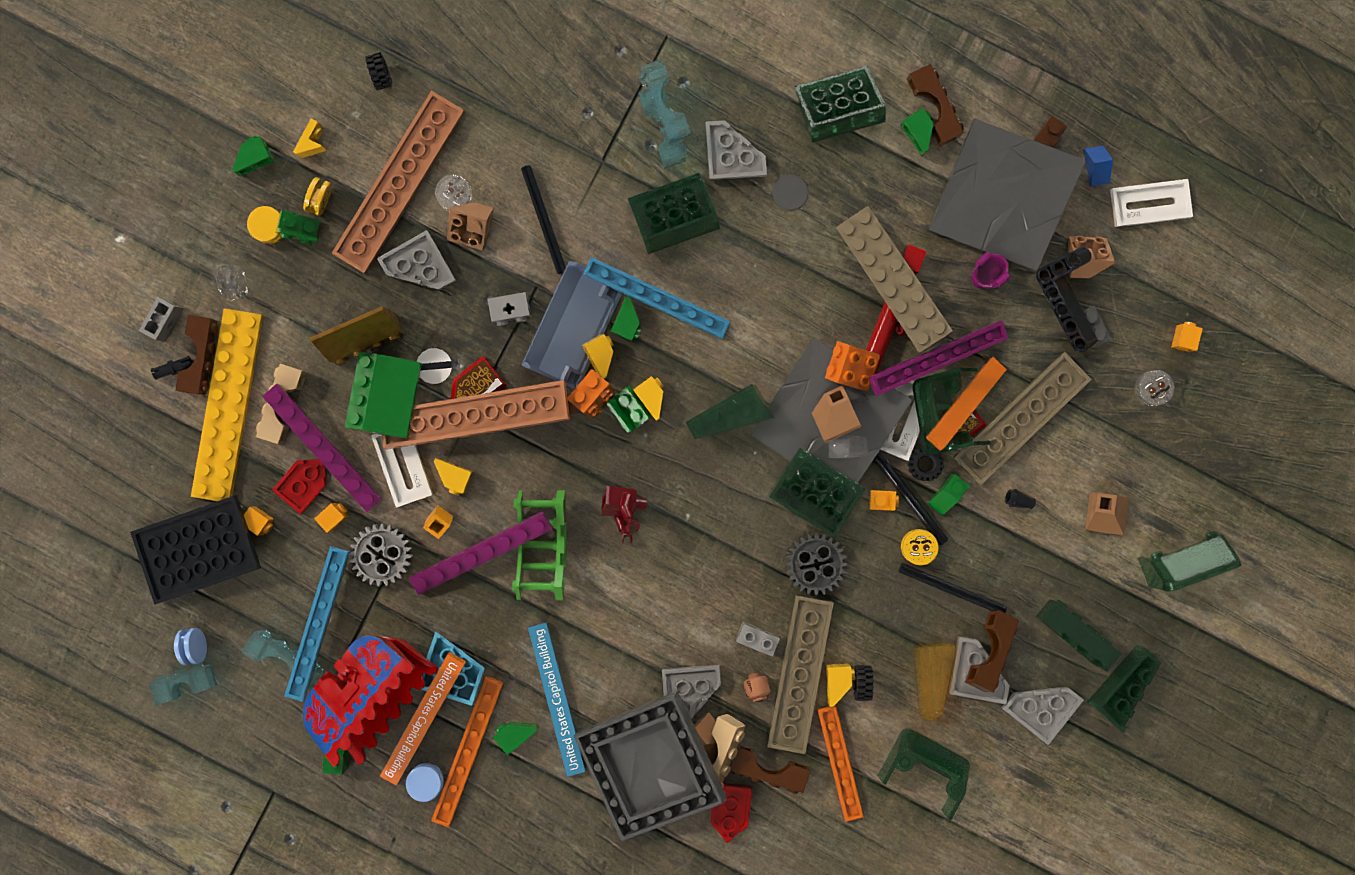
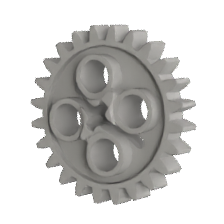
M385 523L381 524L380 528L377 524H374L373 530L368 526L365 527L366 533L363 531L359 532L361 538L354 537L357 544L350 545L355 549L353 552H350V555L354 556V559H351L350 562L356 564L352 570H359L356 576L364 575L363 582L370 579V585L376 581L377 586H381L382 582L387 586L390 580L393 583L397 582L396 576L400 579L403 578L401 571L408 572L405 565L412 564L407 559L413 557V555L408 554V551L413 548L406 546L410 540H403L406 534L399 535V528L392 531L393 525H389L386 529ZM377 536L382 539L380 547L374 542ZM392 547L398 549L397 557L391 555L390 550ZM383 551V554H382V555H383L384 557H383V558H379L380 554L377 553V552ZM366 552L369 553L372 557L370 563L366 562L364 559V555ZM388 559L393 560L395 562V565H393ZM382 563H385L388 567L386 573L380 570Z

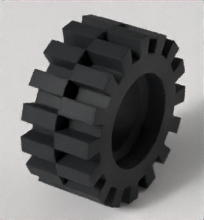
M378 52L366 56L367 68L375 89L378 91L392 87V79L383 54Z
M917 448L911 453L909 463H907L908 471L917 480L933 481L943 472L944 458L941 457L942 454L937 452L935 448ZM925 456L929 457L933 462L931 470L927 472L919 468V461Z
M855 665V680L853 681L854 698L856 701H872L874 690L872 666Z

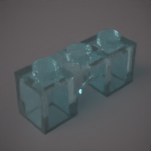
M201 662L192 665V669L187 671L185 668L173 671L174 675L167 677V674H162L154 677L155 681L149 683L155 706L181 697L179 691L181 682H185L190 686L192 694L218 685L211 663L204 665Z

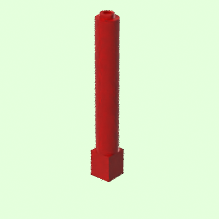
M908 244L902 256L916 276L927 251ZM885 302L866 348L867 351L877 353L880 356L874 374H877L898 322Z

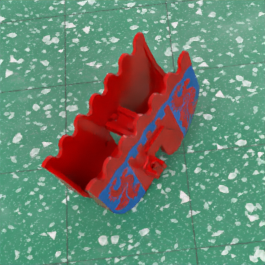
M372 635L360 637L349 646L343 657L335 662L334 667L339 672L338 675L327 671L307 695L303 707L305 728L323 751L332 767L337 766L340 762V755L338 753L340 748L348 750L358 765L363 764L366 759L364 747L374 749L377 746L375 734L377 732L386 734L389 731L387 719L389 717L392 719L400 718L401 710L399 704L401 702L405 705L411 704L413 701L411 689H423L425 686L423 674L434 675L438 671V667L420 654L406 640L397 637Z

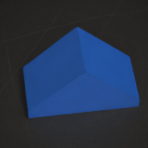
M1098 146L1084 149L1090 187L1109 184L1113 159L1105 147Z

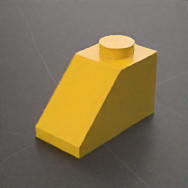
M600 334L581 346L596 373L604 379L608 373L614 352L612 346L614 345L609 336Z
M651 376L633 390L657 421L660 419L663 390L661 388L664 386L658 378L654 379Z
M435 458V466L444 486L449 488L448 492L458 496L460 493L465 494L474 472L440 458Z
M849 664L826 665L827 700L830 707H834L852 687V681L855 680V671L851 669Z

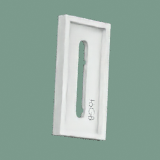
M1188 179L1119 187L1110 190L1115 227L1193 217ZM1161 198L1174 199V204L1132 210L1126 208V204L1129 202Z
M910 381L895 388L907 397L909 395L914 396V402L898 442H893L892 440L896 429L895 426L880 448L881 451L907 461L910 458L936 389L916 381Z
M371 435L396 508L434 495L416 445L401 447L413 483V488L408 489L405 485L394 449H383L382 435Z

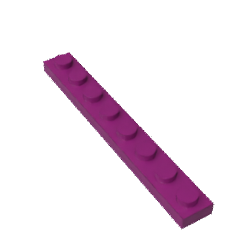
M1003 321L992 323L870 376L869 379L874 394L879 396L1008 339Z
M278 383L262 396L366 512L382 500Z
M542 511L410 576L409 581L417 594L420 595L551 531L553 526L545 512Z

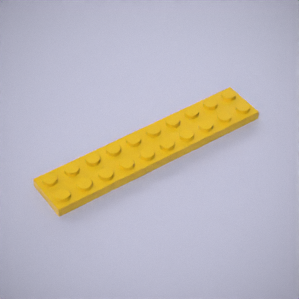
M223 309L191 497L220 501L233 495L264 315Z

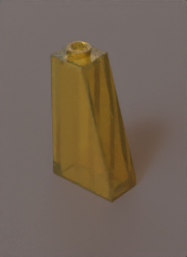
M951 642L913 646L919 714L925 720H936L937 717L943 715L955 654V645Z

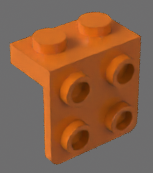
M837 341L830 364L826 370L825 378L839 384L868 391L871 385L869 377L874 375L880 356L877 353Z
M591 369L567 398L581 412L592 419L597 417L602 411L601 407L614 397L615 389Z

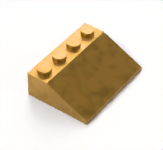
M381 306L312 336L310 341L330 363L341 365L348 362L347 358L352 356L358 357L359 352H365L370 348L375 350L382 347V343L388 340L394 342L400 339V335L404 334V331L396 313Z

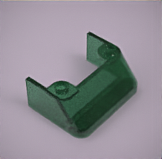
M960 367L919 378L913 383L912 389L922 446L927 454H941L991 445L990 441H973L972 436L967 431H958L944 449L940 451L926 438L952 406L951 394L960 391L962 387L961 376L978 372L977 368Z
M1217 531L1207 532L1202 542L1170 554L1158 551L1150 554V558L1138 557L1148 586L1167 592L1179 590L1242 566L1224 535L1217 533Z
M911 728L902 730L877 776L886 785L895 768L907 772L918 762L948 778L949 781L946 785L948 798L942 808V812L949 820H952L966 794L970 771L968 760Z

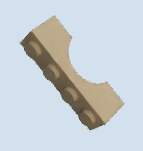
M280 364L275 369V380L269 390L277 383L287 394L302 390L307 372ZM265 403L262 408V420L256 426V437L276 444H284L289 426L268 403Z
M728 714L717 718L711 733L718 746V756L712 766L722 787L724 786V778L730 772L731 761L737 755L738 744L744 738V729L746 727L745 724Z

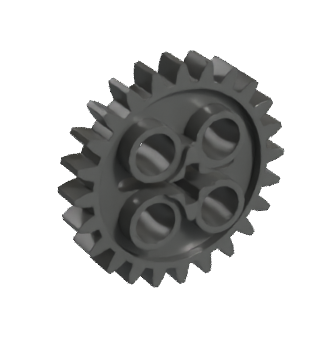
M808 533L806 540L800 536V543L794 541L795 549L788 548L792 554H786L790 561L785 562V565L790 566V568L785 571L786 573H792L788 579H795L793 585L798 586L800 584L799 590L801 592L807 588V594H810L811 590H813L817 596L818 591L821 590L824 595L826 588L832 592V585L834 584L838 587L839 585L836 581L844 580L840 575L841 573H847L842 569L843 566L848 565L842 562L847 556L840 554L844 549H837L838 541L832 544L833 537L830 536L826 540V534H822L821 538H819L818 533H815L814 538H812ZM822 547H826L828 550L825 557H819L818 551ZM803 552H808L809 559L806 562H801L799 559L800 554ZM830 558L833 559L832 562L818 564L817 569L814 566L800 569V566L813 564L815 559L819 562ZM826 566H831L833 570L829 576L823 574V569ZM807 571H813L814 577L812 580H805L804 575Z

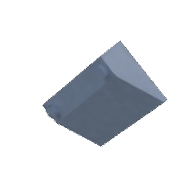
M569 261L521 366L554 381L564 380L566 386L574 390L583 380L591 363L581 345L605 333L622 293L584 276L583 273L586 267L577 262Z

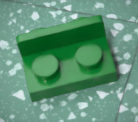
M280 210L275 233L281 234L280 237L283 239L292 240V238L300 239L299 243L311 245L318 242L316 237L320 220Z
M630 385L606 402L609 410L616 416L627 433L632 432L652 417Z

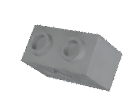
M526 292L488 299L491 322L497 323V326L509 324L508 321L516 320L517 323L525 322L527 318L531 317L529 299ZM509 306L515 308V310L511 311L512 314L505 311L509 309Z
M157 297L139 331L155 340L165 342L183 308L166 299Z
M744 621L736 636V642L772 657L780 640L778 635Z

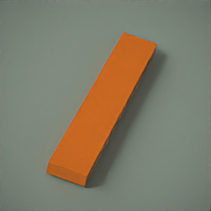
M991 357L926 438L937 449L943 450L1007 369L994 357Z
M835 705L834 707L825 706L817 708L844 820L848 822L864 818L837 707Z

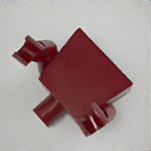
M606 486L602 496L601 516H615L618 530L622 533L621 541L623 544L625 537H630L631 543L633 542V537L629 533L631 531L630 525H635V533L640 528L639 523L633 520V514L636 509L646 510L647 498H637V490Z

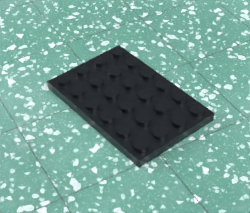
M237 495L130 532L154 605L261 569Z

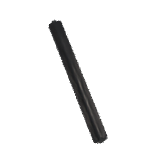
M530 165L523 166L521 171L557 274H563L566 266Z
M879 451L873 460L926 529L935 536L938 544H945L948 541L946 535L882 452Z
M902 563L899 567V573L990 611L1006 613L1007 607L1003 604Z

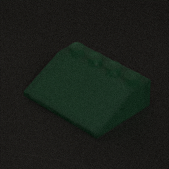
M868 66L795 86L805 126L812 143L886 122V105Z
M699 173L628 198L648 254L720 229L717 213Z
M799 448L767 497L835 539L864 493L865 488Z

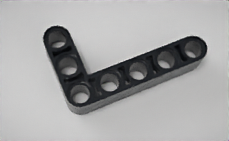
M1080 247L1039 268L1036 272L1037 281L1072 348L1080 353L1094 346L1097 338L1065 275L1090 262L1092 255L1086 247Z

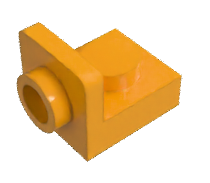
M870 490V510L895 511V507H898L899 496L896 495V491Z

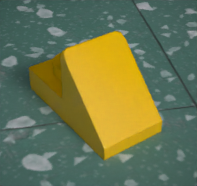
M310 119L293 153L300 158H305L327 151L323 146L315 142L316 139L320 138L323 126L317 121Z

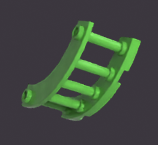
M519 490L518 497L514 498V509H517L518 523L526 520L524 508H553V510H556V518L549 519L554 529H557V539H554V541H528L518 546L516 580L512 582V591L516 592L517 600H521L522 590H551V592L555 593V600H563L565 578H563L564 568H566L567 522H565L564 513H566L565 490H557L556 498H553V500H524L523 490ZM525 549H554V551H557L556 561H553V563H524ZM524 571H553L555 573V581H551V583L523 582Z

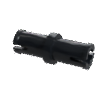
M190 356L176 361H167V364L151 368V372H154L152 376L155 380L171 374L173 376L177 375L178 372L188 369L193 361Z

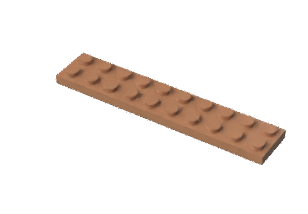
M431 90L332 251L333 255L365 274L368 272L465 113L463 109Z
M561 380L414 405L408 438L382 435L383 449H395L570 420L566 382Z

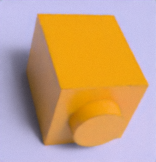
M1184 322V324L1177 325L1171 348L1186 352L1197 351L1203 328L1196 327V324L1192 322Z
M331 503L314 519L327 533H330L349 516L346 514L347 509L341 503Z
M437 505L426 518L423 528L439 539L450 527L453 515Z
M256 506L249 507L244 514L248 530L257 536L268 534L273 527L272 522L274 518Z

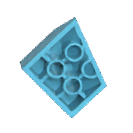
M435 632L427 659L435 664L438 670L449 652L466 661L446 698L471 706L475 705L485 668L438 632ZM437 672L434 675L423 674L425 686L421 690H428Z

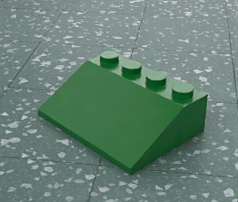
M359 352L345 428L357 432L408 438L422 363L380 354Z

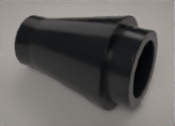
M1010 489L1006 493L1005 503L1009 507L1033 509L1036 499L1017 489Z

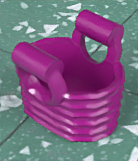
M986 252L976 261L975 269L971 276L973 285L979 289L1000 288L1011 278L1008 274L1009 263L1000 254Z

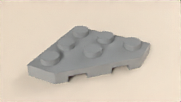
M725 120L705 123L709 180L767 176L766 156L752 146L740 133L738 134L730 127L731 125Z
M427 230L377 258L385 274L393 278L441 290L456 281Z
M958 636L948 689L949 694L1006 704L1010 685L1001 674L998 679L999 685L994 693L983 692L966 684L965 680L970 666L983 663L989 656L977 639Z
M719 664L662 669L664 696L678 691L691 719L721 685Z
M1058 687L1014 692L1007 699V703L1003 704L1001 708L1049 745L1084 700L1070 688Z

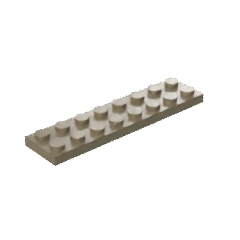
M869 206L836 227L920 354L953 333V330Z
M1063 352L953 457L954 460L978 485H982L1092 379L1066 352Z
M795 595L767 747L806 754L834 602Z

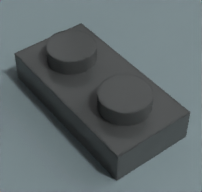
M1095 305L1083 310L1097 338V342L1092 348L1111 340Z

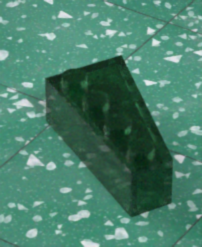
M751 384L685 423L694 439H703L774 419V416L757 385Z
M1050 599L1036 617L1094 666L1108 672L1122 653L1115 649L1106 638L1096 634L1097 631L1093 627L1081 622L1082 618L1066 610L1067 606L1063 602Z
M1137 645L1090 697L1087 703L1115 728L1124 733L1127 728L1125 725L1128 719L1134 715L1135 706L1139 700H1142L1143 692L1146 686L1150 685L1161 662L1147 649Z

